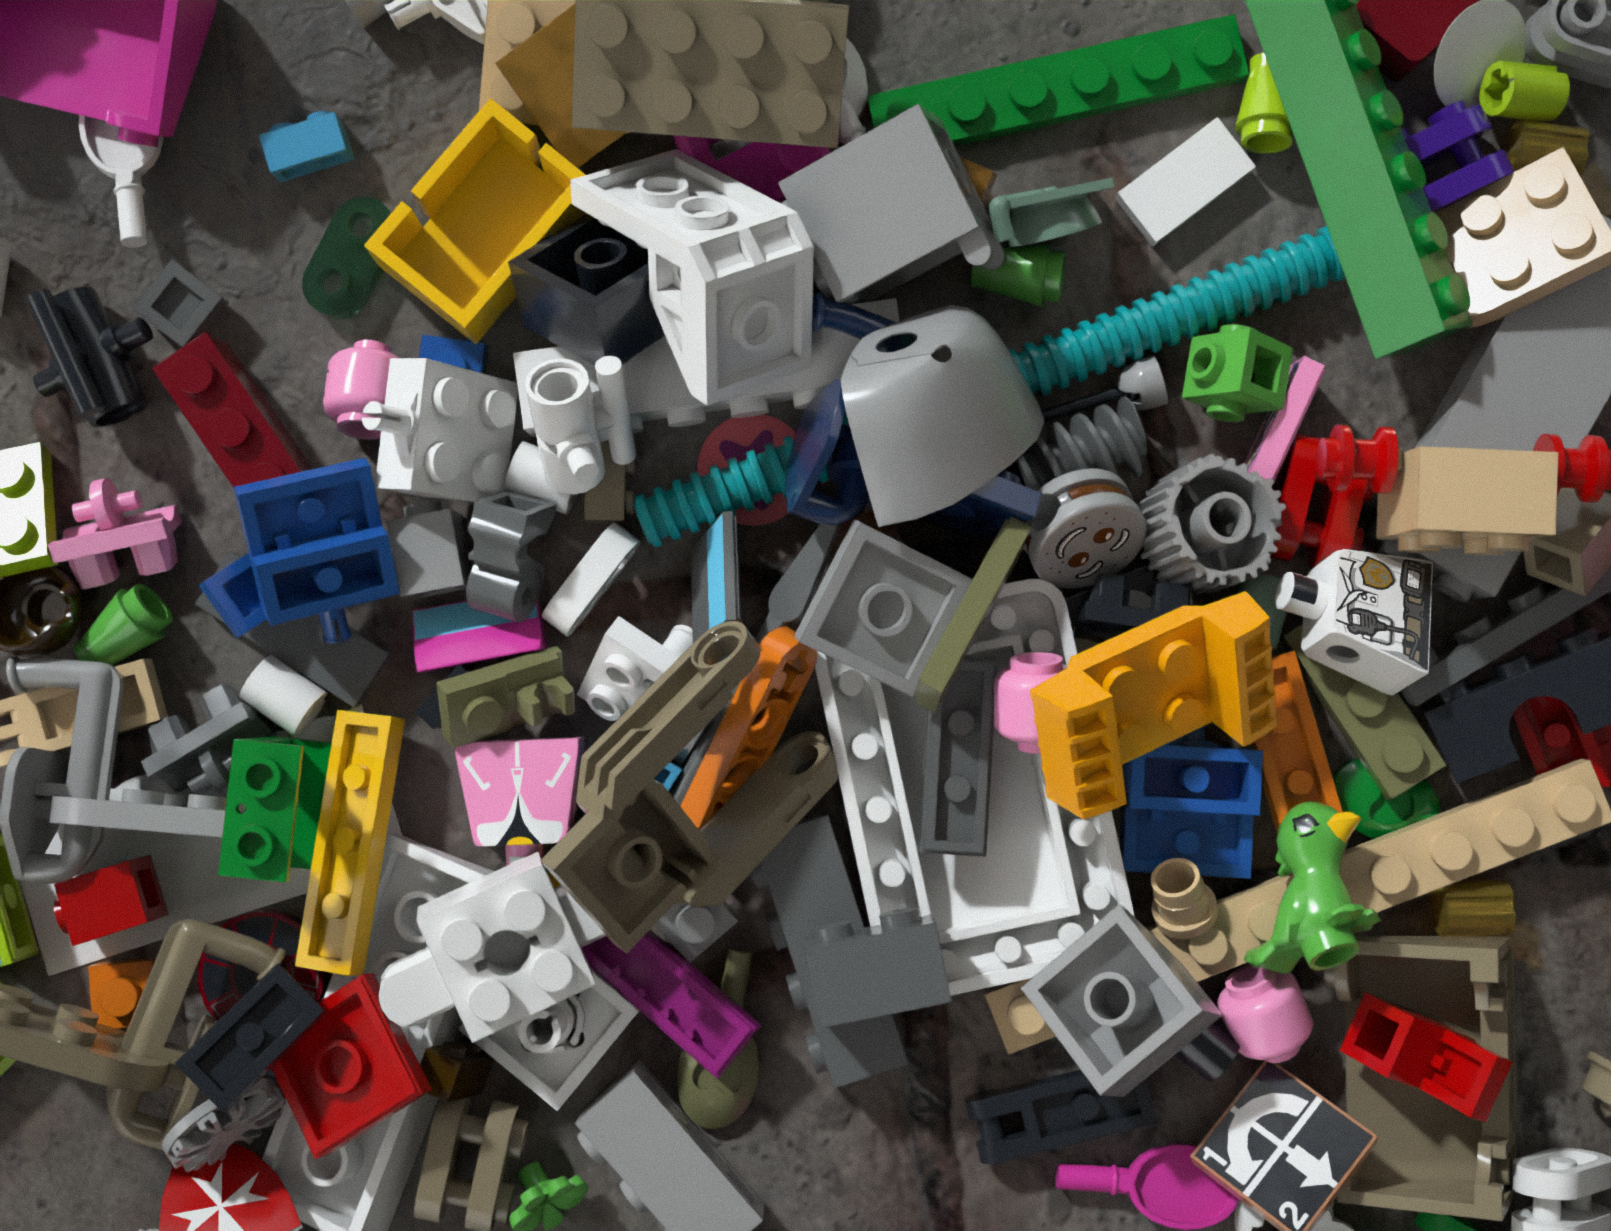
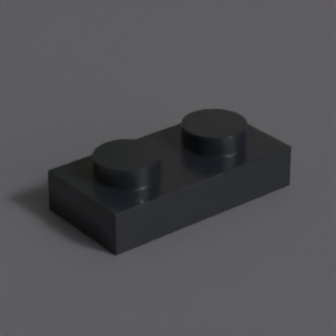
M277 963L174 1064L221 1112L227 1113L327 1012Z

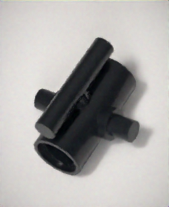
M92 287L73 288L52 296L50 290L43 289L26 296V304L52 357L49 361V367L33 377L34 385L41 395L50 397L63 389L67 390L81 418L87 417L90 426L94 428L121 423L138 415L148 407L149 402L129 362L130 359L136 356V348L153 339V332L143 318L137 317L123 326L117 323L111 324L96 290Z

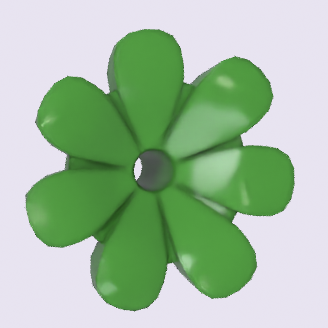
M539 1162L526 1165L518 1173V1178L525 1192L520 1196L522 1204L509 1216L512 1230L533 1231L540 1221L545 1231L557 1227L564 1220L560 1210L572 1209L583 1200V1195L589 1190L588 1184L580 1175H575L568 1180L565 1176L549 1180Z

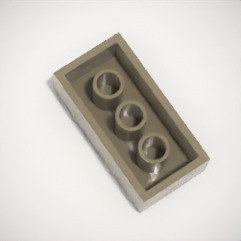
M576 0L572 127L838 148L849 5L796 0Z

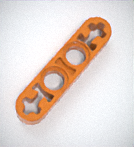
M787 626L774 629L760 642L759 646L762 651L760 652L759 660L752 671L740 682L680 805L699 830L756 770L771 757L817 662V650L794 638L796 631ZM762 710L758 718L754 721L757 714Z

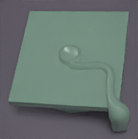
M1113 177L1059 189L1056 186L993 198L990 204L984 206L987 213L990 214L996 242L1009 240V247L1029 245L1073 234L1101 224L1102 220L1090 199L1087 198V195L1113 188Z

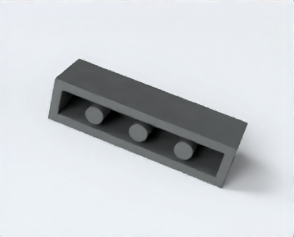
M825 811L803 818L751 873L757 889L769 886L776 907V911L767 913L766 918L777 951L789 948L796 972L786 975L795 1009L797 1012L809 1010L816 1031L814 1034L805 1036L817 1074L828 1071L835 1089L908 1065V1061L893 1014L819 1029L803 949L804 940L815 938L814 928L827 923L853 920L854 929L865 928L828 812Z

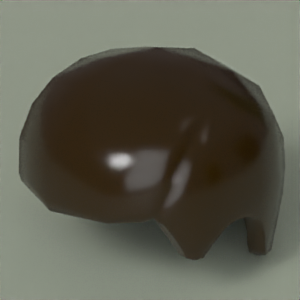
M55 565L0 578V650L20 657L51 655L69 643L79 626L84 599L78 582L70 572Z

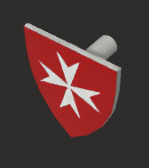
M234 1142L228 1147L226 1158L221 1161L218 1159L215 1164L210 1166L206 1161L200 1169H193L189 1172H186L183 1165L177 1169L172 1166L162 1196L159 1231H298L303 1228L293 1200L278 1174L256 1153Z

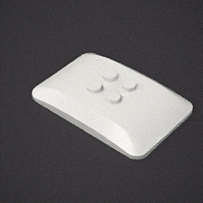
M1026 579L1005 584L969 649L966 658L998 659V672L1000 669L1010 665V658L1014 655L1028 652H1046L1060 655L1063 657V665L1068 666L1070 658L1077 654L1067 604L1062 592L1052 583L1042 579ZM817 651L815 670L870 926L880 925L879 915L896 909L918 907L919 916L932 914L937 926L950 996L1033 978L1118 904L1124 906L1134 916L1112 810L1081 819L1047 798L1044 772L1041 767V754L1025 753L1018 750L1017 742L1003 737L995 729V725L993 731L986 857L920 853L927 709L915 703L914 697Z

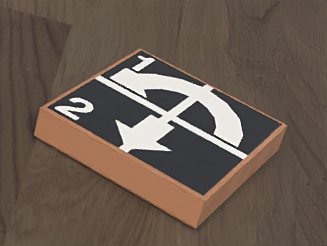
M1264 1061L1190 1155V1159L1195 1166L1278 1230L1312 1231L1376 1146L1378 1136L1279 1064Z

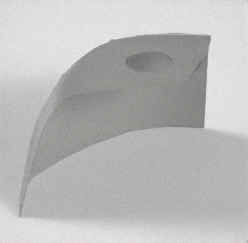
M947 305L890 324L866 335L853 349L840 381L847 418L878 527L918 519L960 501L989 482L1020 457L1037 441L1044 424L1040 406L1004 342L983 316L968 307ZM908 333L917 336V340L912 345L898 351L880 352L876 349L883 340L895 335ZM942 346H948L952 352V357L946 362H939L931 357Z

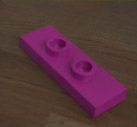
M651 929L628 953H625L613 944L607 936L582 947L590 967L716 1078L723 1076L762 1026Z

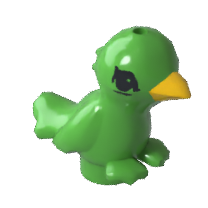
M1311 801L1296 805L1287 812L1278 827L1276 839L1278 852L1275 860L1281 864L1278 875L1283 877L1292 872L1294 879L1290 882L1282 896L1276 915L1273 935L1268 941L1248 950L1243 960L1253 968L1289 974L1302 956L1305 957L1309 967L1313 970H1325L1339 966L1352 959L1360 950L1354 933L1371 930L1374 924L1381 921L1374 909H1365L1360 904H1353L1352 897L1341 877V861L1347 841L1362 819L1360 816L1351 811L1338 812L1329 805Z

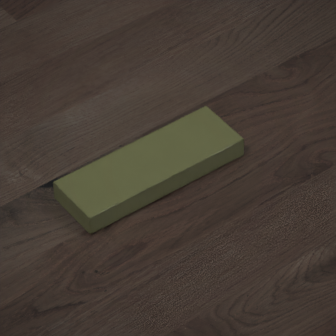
M1012 516L1009 520H1005L918 679L913 696L915 703L934 713L936 712L1023 552L1032 526Z

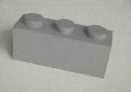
M640 1059L582 1109L575 1125L581 1130L577 1138L583 1149L598 1164L602 1165L607 1161L623 1179L619 1185L627 1200L642 1214L650 1210L665 1227L664 1231H752L763 1221L764 1202L696 1123L687 1116L683 1108Z

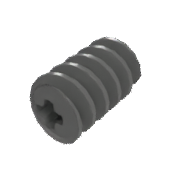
M1125 396L1118 400L1117 414L1111 407L1105 404L1098 406L1094 410L1093 423L1087 416L1081 413L1074 415L1070 421V434L1058 422L1052 423L1047 427L1046 443L1038 436L1037 441L1010 465L1011 472L1021 479L1020 485L1036 491L1049 481L1080 469H1103L1119 476V465L1124 463L1136 478L1143 476L1142 457L1147 455V441L1137 410L1130 399Z

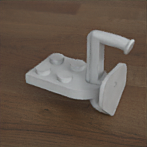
M13 656L7 660V678L11 688L17 694L25 693L28 687L79 689L67 780L65 760L61 753L19 747L11 755L6 768L0 806V828L16 881L52 884L65 882L73 878L84 869L95 855L103 841L105 828L222 837L226 797L189 794L188 806L184 807L186 795L123 789L122 802L109 801L124 691L123 678L116 668L103 662L57 658H29L21 660L19 657ZM241 804L239 806V811L241 813H244L246 811V807L244 804ZM65 824L61 855L45 854L59 825Z

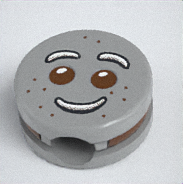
M1095 468L1080 469L1063 474L1037 490L1042 494L1036 518L1025 522L1032 526L1024 549L1029 555L1030 562L1040 579L1063 589L1091 586L1099 573L1117 574L1136 557L1142 548L1147 532L1145 518L1138 505L1133 501L1131 492L1125 482L1113 472Z

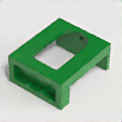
M281 736L233 739L218 876L286 883L289 881L290 868L311 870L332 742ZM241 804H244L246 807V811L244 813H241L239 811V806Z

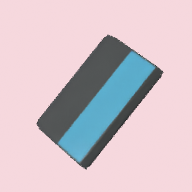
M733 511L722 512L692 548L693 643L702 634L718 624L728 621L742 623L740 548L736 515L733 516Z

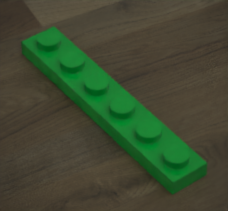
M1232 14L867 95L866 105L873 130L915 105L920 104L943 121L954 146H959L1243 83L1249 76L1236 15Z

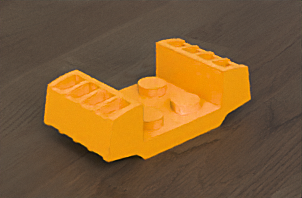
M1246 591L1204 606L1184 605L1072 656L1066 669L1030 689V698L1033 701L1035 714L1034 723L1037 727L1039 740L1037 742L1042 759L1041 767L1046 784V797L1081 819L1100 815L1127 804L1122 765L1211 722L1216 724L1243 747L1253 743L1277 726L1273 682L1274 670L1272 668L1271 655L1272 645L1270 641V617Z

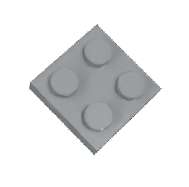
M854 519L794 638L913 697L921 673L973 579Z

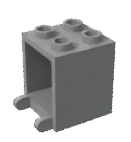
M920 104L915 105L778 182L786 198L781 204L798 213L814 246L813 279L821 293L825 297L833 294L836 302H846L849 304L872 302L962 253L970 264L983 266L989 270L999 269L1006 260V254L1001 243L996 242L991 219L943 121Z

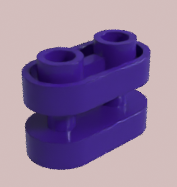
M1460 100L1431 115L1427 119L1431 126L1412 136L1409 135L1406 128L1401 129L1409 151L1418 157L1422 166L1452 153L1460 168L1429 185L1425 183L1423 190L1433 213L1442 208H1447L1481 188L1515 172L1504 150L1484 157L1476 139L1486 134L1493 127L1481 104L1467 109L1464 101Z

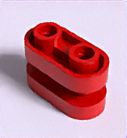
M1296 433L1272 485L1273 491L1280 490L1282 495L1277 500L1278 503L1285 504L1286 509L1281 511L1280 520L1282 525L1276 527L1275 530L1281 535L1280 540L1273 542L1278 549L1276 553L1271 554L1269 557L1289 561L1295 554L1298 545L1309 547V565L1314 568L1337 550L1361 551L1364 529L1357 525L1363 502H1368L1374 492L1371 489L1369 480L1352 479L1344 492H1332L1328 487L1327 478H1319L1317 474L1316 455L1320 438ZM1314 483L1324 485L1316 520L1313 522L1306 520L1313 486Z

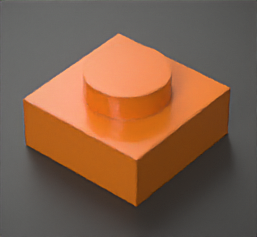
M156 957L98 962L88 966L91 1011L99 1015L97 1023L113 1028L129 1026Z

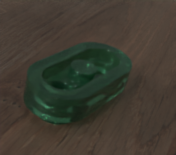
M361 196L344 202L335 212L304 271L302 290L306 300L314 309L328 318L341 320L358 314L367 304L384 272L364 247V244L391 214V211L377 199ZM363 218L371 219L373 224L371 232L364 237H355L353 234L355 223ZM332 274H341L343 284L340 290L335 293H326L324 283L327 277Z

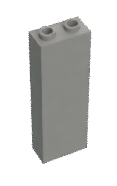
M1602 215L1611 230V219ZM1611 265L1496 321L1485 324L1416 447L1533 451L1537 439L1542 434H1557L1560 436L1564 448H1577L1580 441L1588 435L1611 394ZM1377 515L1364 536L1380 545L1378 554L1433 562L1432 576L1436 579L1432 585L1443 594L1465 603L1470 598L1496 597L1521 551H1505V555L1498 556L1464 554V543H1462L1461 548H1439V552L1436 553L1399 552L1398 540L1376 539Z

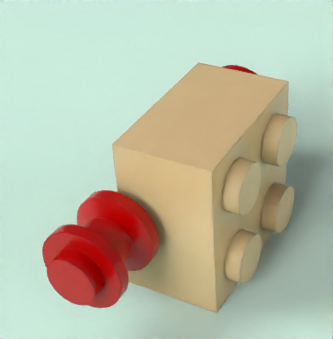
M1335 425L1329 438L1320 439L1316 455L1318 477L1327 478L1328 487L1332 492L1346 491L1352 479L1369 480L1372 491L1378 494L1376 539L1398 540L1399 552L1436 553L1439 552V548H1461L1462 543H1464V554L1498 556L1505 555V551H1529L1530 540L1556 535L1557 495L1561 488L1574 489L1578 500L1585 503L1599 501L1604 491L1611 489V450H1608L1606 441L1601 436H1585L1577 448H1564L1563 442L1557 434H1542L1537 439L1533 451L1419 446L1402 453L1401 448L1398 447L1396 432L1392 427H1378L1370 440L1354 439L1349 425Z

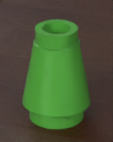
M1051 243L1004 247L1006 260L999 269L989 270L983 266L976 265L972 267V287L984 288V290L1043 307L1045 301L1060 302L1065 274L1066 251L1051 250Z
M136 584L130 590L120 589L85 632L82 639L74 645V652L81 661L103 662L113 666L164 638L166 635L165 628L173 620L171 611L156 592L143 584Z

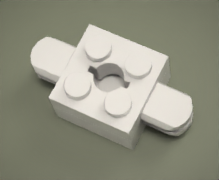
M536 852L418 906L416 922L428 947L390 964L385 969L381 977L379 990L381 1009L389 1020L399 1026L407 1027L415 1026L456 1007L470 1040L474 1043L595 986L596 982L582 947L606 935L562 885L554 887L546 867L540 861L542 858L539 852Z

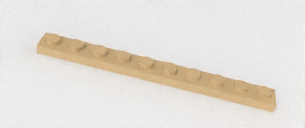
M1581 758L1345 850L1341 861V877L1352 897L1353 904H1360L1365 909H1374L1377 913L1611 822V809L1591 761ZM1291 872L1287 876H1277L1216 900L1218 904L1217 920L1207 932L1198 937L1175 939L1162 933L1156 924L1145 928L1184 965L1196 982L1247 963L1243 960L1246 952L1260 946L1271 938L1282 896L1290 882L1294 879V875ZM1030 979L993 986L984 990V995L1008 1055L1056 1037L1021 990V987Z

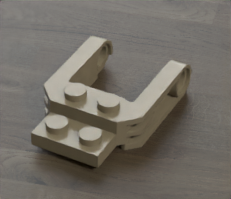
M724 622L702 634L581 756L576 803L585 812V815L540 860L612 943L625 953H628L674 904L687 903L693 908L721 905L838 779L833 749L825 737L815 731L796 734L780 745L771 757L756 770L700 830L663 784L654 779L734 697L731 691L757 664L762 649L741 622ZM817 758L808 770L794 775L803 764Z

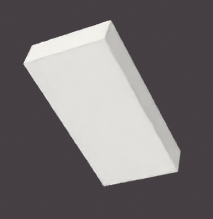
M1217 117L1116 194L1115 200L1153 247L1246 177L1256 166Z

